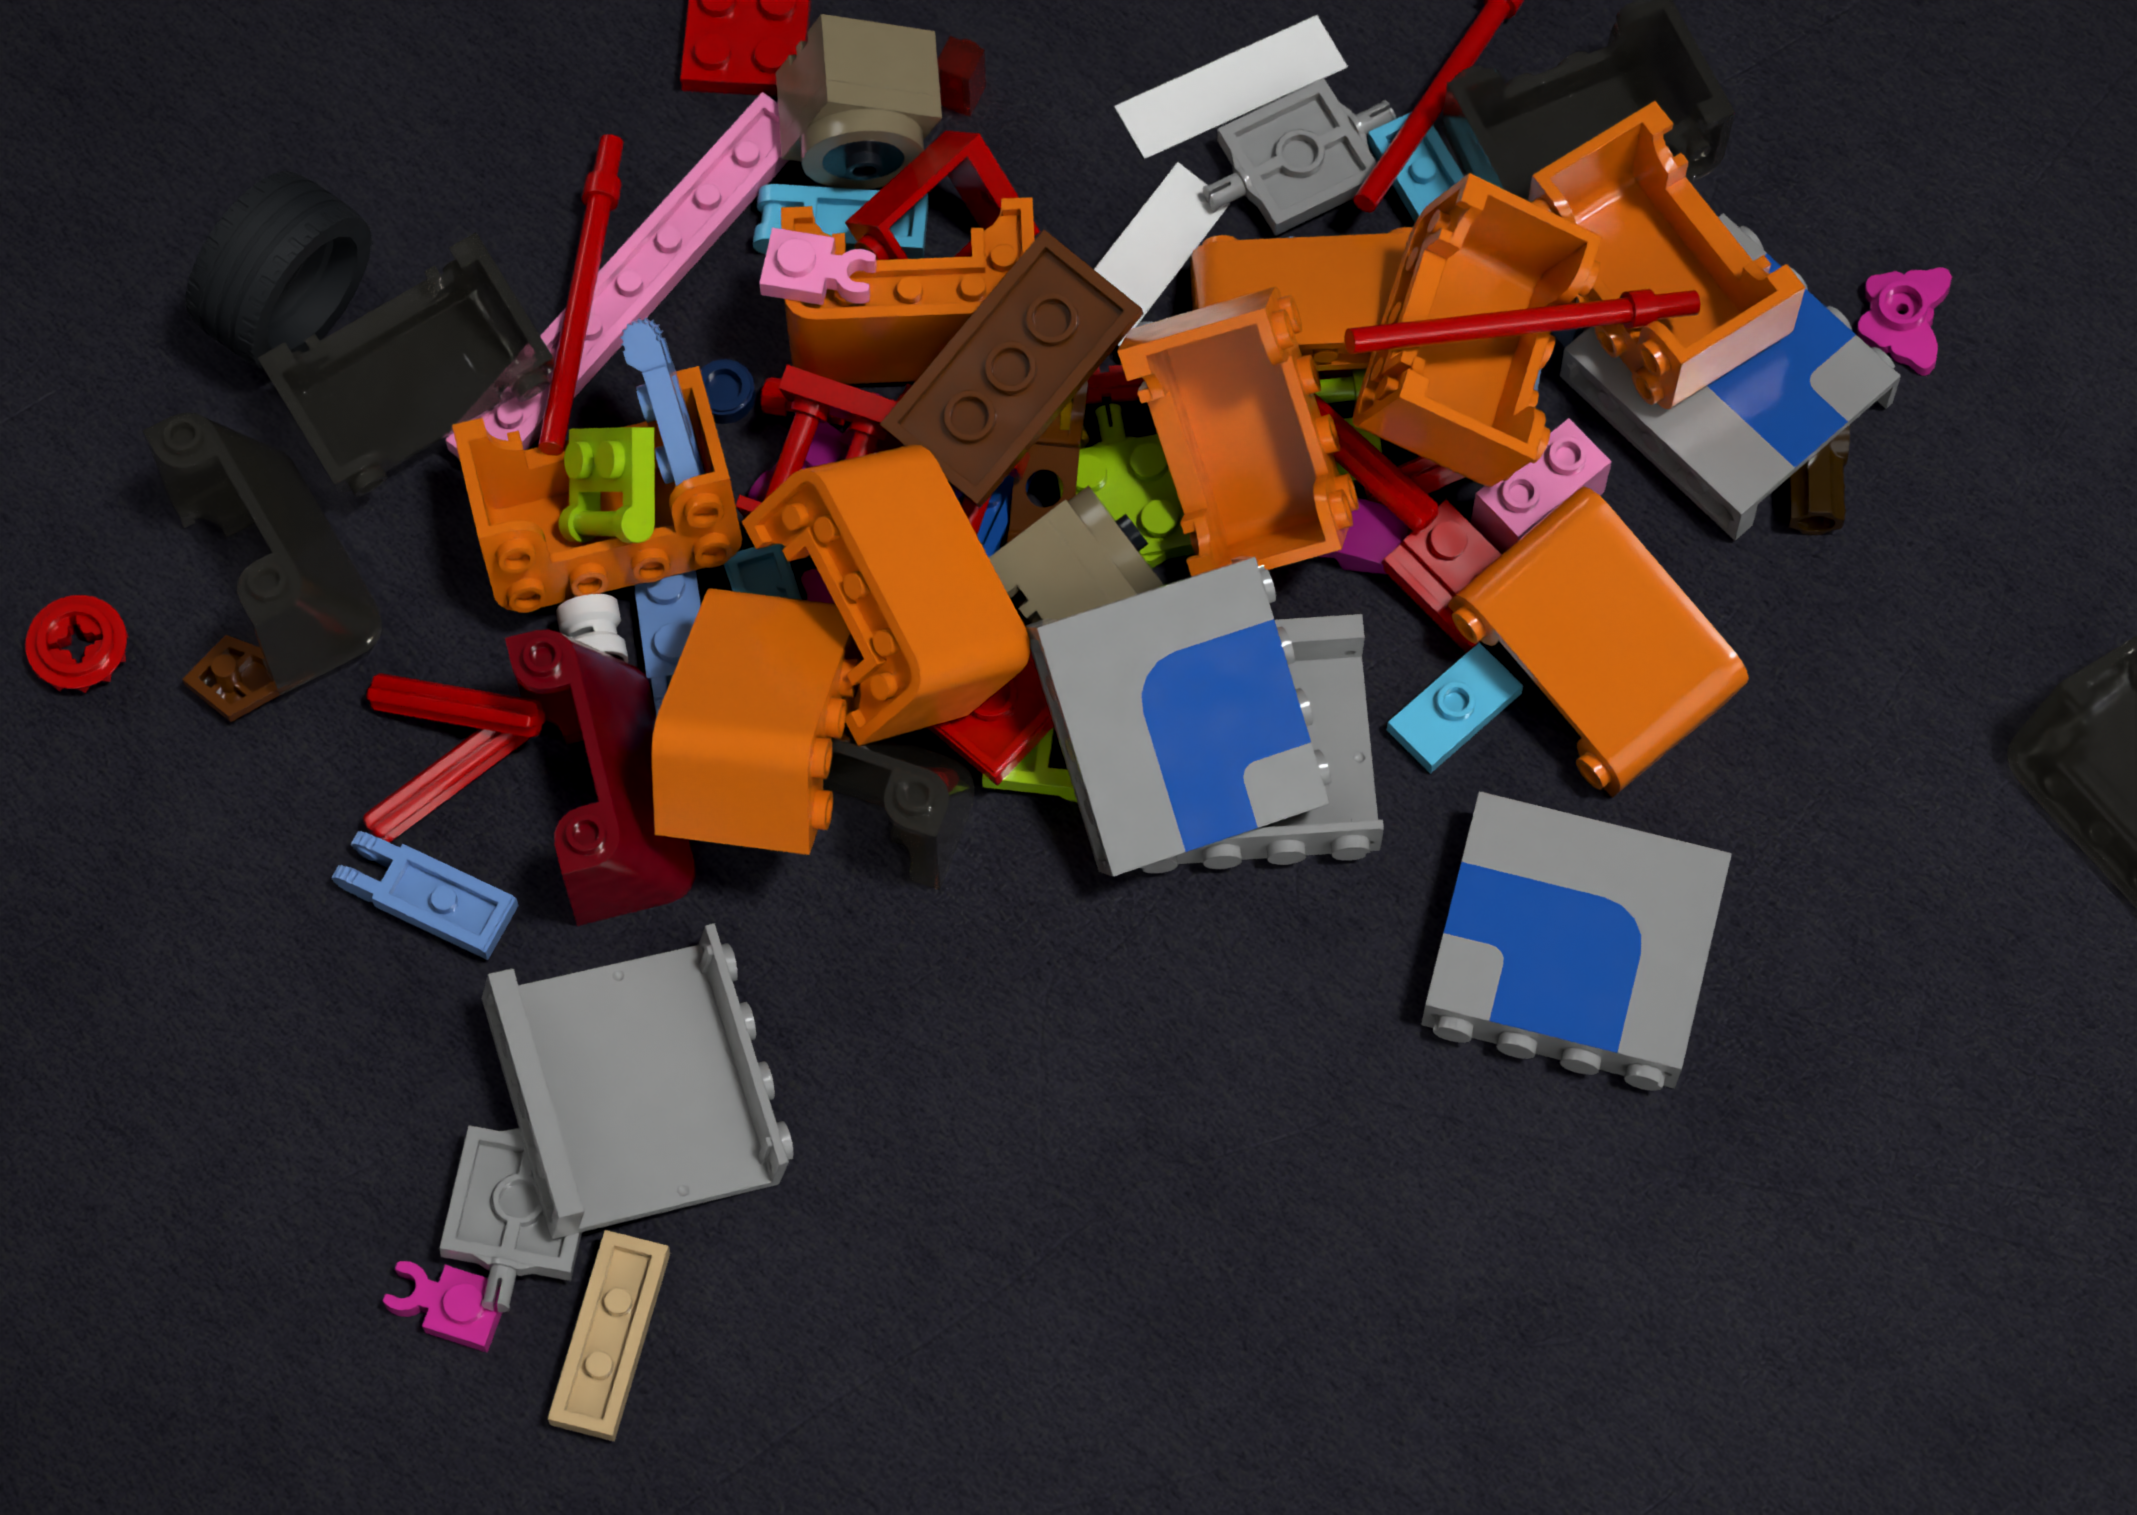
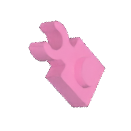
M772 227L759 283L761 295L823 305L826 290L831 289L837 290L842 298L851 303H867L870 300V285L864 282L852 281L849 277L856 271L875 273L877 268L876 255L864 249L850 250L842 256L835 255L834 237Z

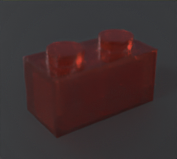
M950 36L937 60L941 106L971 117L986 88L985 49L980 48L978 44L971 40H959Z

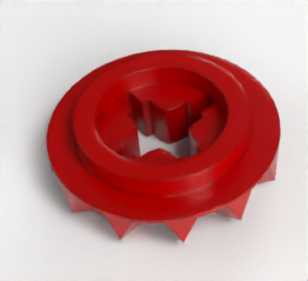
M71 595L51 602L35 616L27 632L25 647L28 661L39 679L42 678L50 683L59 692L63 688L78 689L86 693L90 686L100 681L110 682L112 672L119 663L126 662L125 650L129 636L121 616L110 604L93 596ZM77 624L87 641H95L94 644L85 647V656L82 657V663L79 664L73 658L70 650H62V647L72 644V635L75 634L73 625Z

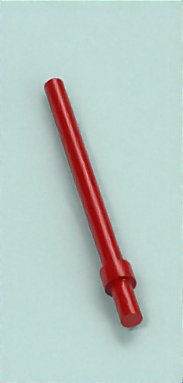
M1484 0L1485 6L1354 196V203L1359 209L1365 212H1373L1504 19L1512 18L1524 0Z
M606 134L600 137L594 170L588 173L585 179L582 202L586 206L538 445L539 450L547 455L556 456L563 453L610 211L615 210L619 202L622 182L617 175L624 142L616 135Z
M1651 289L1624 291L1620 298L1348 328L1345 331L1344 341L1348 353L1355 354L1613 324H1623L1626 329L1643 328L1658 319L1698 315L1701 302L1699 294L1695 290L1654 294Z

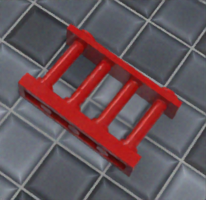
M787 365L778 388L787 401L793 402L790 410L795 413L764 500L793 473L803 468L819 422L826 423L828 415L851 422L849 430L854 435L845 459L872 454L875 452L878 442L885 443L888 433L881 428L880 423L898 402ZM1029 452L1008 474L1009 476L1023 479L1030 459ZM739 495L735 506L746 518L762 502ZM965 496L963 498L961 507L976 535L980 529L991 496L980 509Z

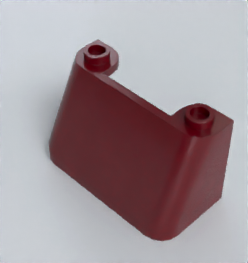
M550 629L535 630L506 637L505 641L521 697L539 700L542 703L543 710L546 712V721L551 722L560 729L566 745L583 740L585 743L599 802L580 806L567 812L558 822L554 832L559 865L577 926L669 904L683 898L690 891L694 883L695 864L689 839L655 835L652 739L657 717L650 684L645 674L634 665Z

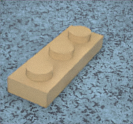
M607 1230L604 1231L548 1416L551 1426L615 1442L669 1260V1246Z

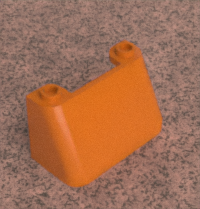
M1412 227L1397 228L1386 234L1237 240L1235 237L1228 235L1207 238L1201 246L1193 250L1190 257L1192 311L1277 287L1282 297L1292 295L1296 302L1301 318L1302 332L1295 333L1302 357L1311 355L1318 371L1367 369L1372 352L1349 354L1345 347V331L1348 328L1381 325Z
M1587 487L1579 488L1459 591L1448 603V606L1454 612L1452 614L1453 622L1460 633L1474 644L1482 641L1484 644L1493 646L1500 641L1582 737L1577 743L1580 757L1576 760V765L1583 777L1593 787L1599 790L1604 788L1612 798L1722 708L1747 684L1749 679L1742 660L1609 504L1599 494Z

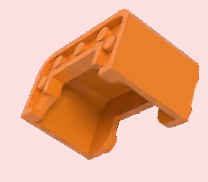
M1653 101L1533 174L1528 201L1602 236L1595 259L1600 262L1598 278L1586 296L1577 295L1568 304L1620 298L1624 291L1651 289L1654 294L1697 291L1701 302L1698 315L1658 319L1643 328L1626 329L1623 324L1595 327L1597 339L1606 353L1613 358L1619 356L1632 372L1633 384L1642 399L1650 405L1657 403L1664 409H1671L1791 334L1795 327L1806 287L1787 264L1770 274L1771 263L1764 255L1754 261L1686 178L1689 161L1682 153L1673 157L1672 152L1666 146L1663 135L1672 130L1674 123L1657 102Z
M1469 173L1428 204L1416 220L1407 240L1381 325L1568 304L1577 295L1586 296L1593 288L1600 272V262L1595 259L1602 236ZM1551 332L1373 351L1354 408L1353 424L1360 429L1486 487H1492L1502 480L1507 481L1513 473L1529 463H1536L1544 453L1549 442L1550 429L1545 427V413L1536 408L1539 392L1534 390L1539 370L1546 365L1553 352L1555 336L1551 335Z
M1033 197L1001 199L1000 215L992 226L986 230L983 228H971L972 256L876 260L877 268L875 273H867L865 271L852 273L849 277L852 281L864 282L870 285V300L867 303H851L842 298L837 290L831 289L826 290L823 305L784 299L793 367L844 384L917 381L1035 241ZM812 206L781 207V229L834 237L835 255L842 256L846 253L845 233H835L830 236L823 232L815 222Z
M1277 287L1132 328L1117 351L1127 381L1137 378L1145 380L1142 382L1137 393L1141 404L1148 403L1184 513L1180 522L1183 533H1190V541L1195 555L1188 557L1186 562L1191 577L1232 564L1231 559L1239 556L1256 557L1258 566L1264 565L1265 569L1270 570L1342 550L1348 529L1353 526L1351 511L1359 509L1358 498L1349 473L1339 474L1333 452L1340 450L1334 421L1330 414L1321 416L1314 393L1321 391L1316 364L1311 355L1302 357L1295 333L1302 332V323L1296 302L1292 295L1282 297Z
M699 366L676 371L706 474L684 480L678 486H676L675 482L665 484L655 454V447L664 445L657 421L650 423L645 421L625 426L654 427L655 526L651 537L641 543H626L612 536H596L589 542L581 543L568 541L562 536L558 523L562 511L569 506V476L564 465V455L569 440L565 441L562 454L552 456L544 454L538 447L524 450L519 431L507 433L508 441L495 438L487 431L483 418L452 425L480 547L493 595L498 605L516 612H532L541 607L562 603L578 596L601 594L644 582H656L665 577L702 568L718 567L736 555L742 544V535L730 476ZM601 492V511H616L623 506V492Z
M908 445L801 469L793 473L742 521L756 549L782 544L785 546L782 551L787 561L805 558L810 554L853 636L864 660L846 675L852 686L860 684L861 699L858 709L847 714L845 722L858 746L968 716L1020 673L1028 663L1031 652L1028 632L938 461L931 451L922 445Z
M713 588L707 590L655 721L652 739L655 835L810 855L818 829L828 830L832 817L833 792L823 790V779L828 777L832 761L831 738L842 737L846 715L858 709L861 699L860 684L852 686L846 674L864 658L836 604Z

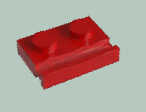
M1445 500L1438 506L1439 514L1433 523L1420 533L1412 531L1381 563L1384 565L1383 570L1467 653L1478 643L1470 642L1460 633L1453 622L1452 614L1454 612L1448 606V603L1502 554L1455 507Z

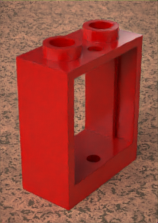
M946 130L924 152H921L853 214L845 224L857 241L855 249H864L874 253L876 260L908 259L889 228L946 175L950 178L980 228L984 230L992 226L999 217L1001 199L1019 198L980 133ZM1034 222V236H1035V235H1037V234L1040 232V230L1038 229L1037 225H1036L1035 222ZM971 241L954 257L972 256Z

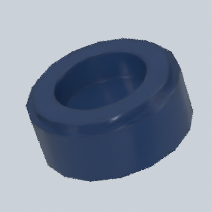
M728 359L715 360L703 366L700 371L714 422L719 424L735 423L746 417L753 408L756 398L753 377L748 369L739 362Z

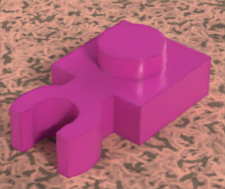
M408 1261L397 1262L395 1267L397 1275L414 1281L416 1288L407 1298H397L394 1295L385 1294L383 1303L391 1313L401 1317L414 1316L420 1312L427 1313L422 1325L425 1333L488 1352L502 1312H498L497 1300L501 1287L498 1289L494 1311H491L481 1305L488 1278L445 1265L438 1283L429 1280L425 1271L419 1265Z

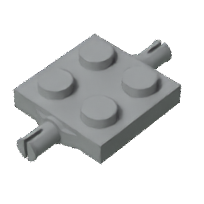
M1324 78L1217 129V141L1232 164L1233 174L1208 186H1204L1203 193L1207 203L1210 202L1211 209L1215 211L1219 207L1245 195L1249 201L1259 208L1275 236L1354 198L1377 164L1368 149V132L1395 120V113L1392 108L1389 109V102L1383 100L1380 104L1355 115L1337 100Z
M468 1126L440 1244V1256L477 1263L490 1270L481 1305L488 1310L494 1311L498 1289L501 1287L497 1300L498 1312H508L516 1275L536 1274L571 1281L582 1232L555 1239L551 1238L520 1128L496 1131Z

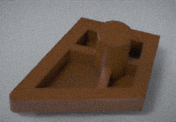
M225 635L182 680L187 688L232 722L312 678L313 673L311 667L307 664Z

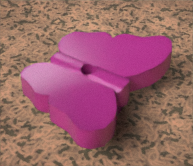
M1938 267L1930 270H1910L1905 275L1901 272L1893 271L1869 277L1866 282L1865 296L1871 303L1870 311L1862 315L1858 322V337L1871 347H1877L1886 354L1890 352L1894 361L1910 366L1919 375H1929L1935 368L1938 351L1937 340L1930 326L1933 323L1934 308L1943 302L1949 293L1952 279L1949 270ZM1903 311L1906 314H1899L1898 312Z

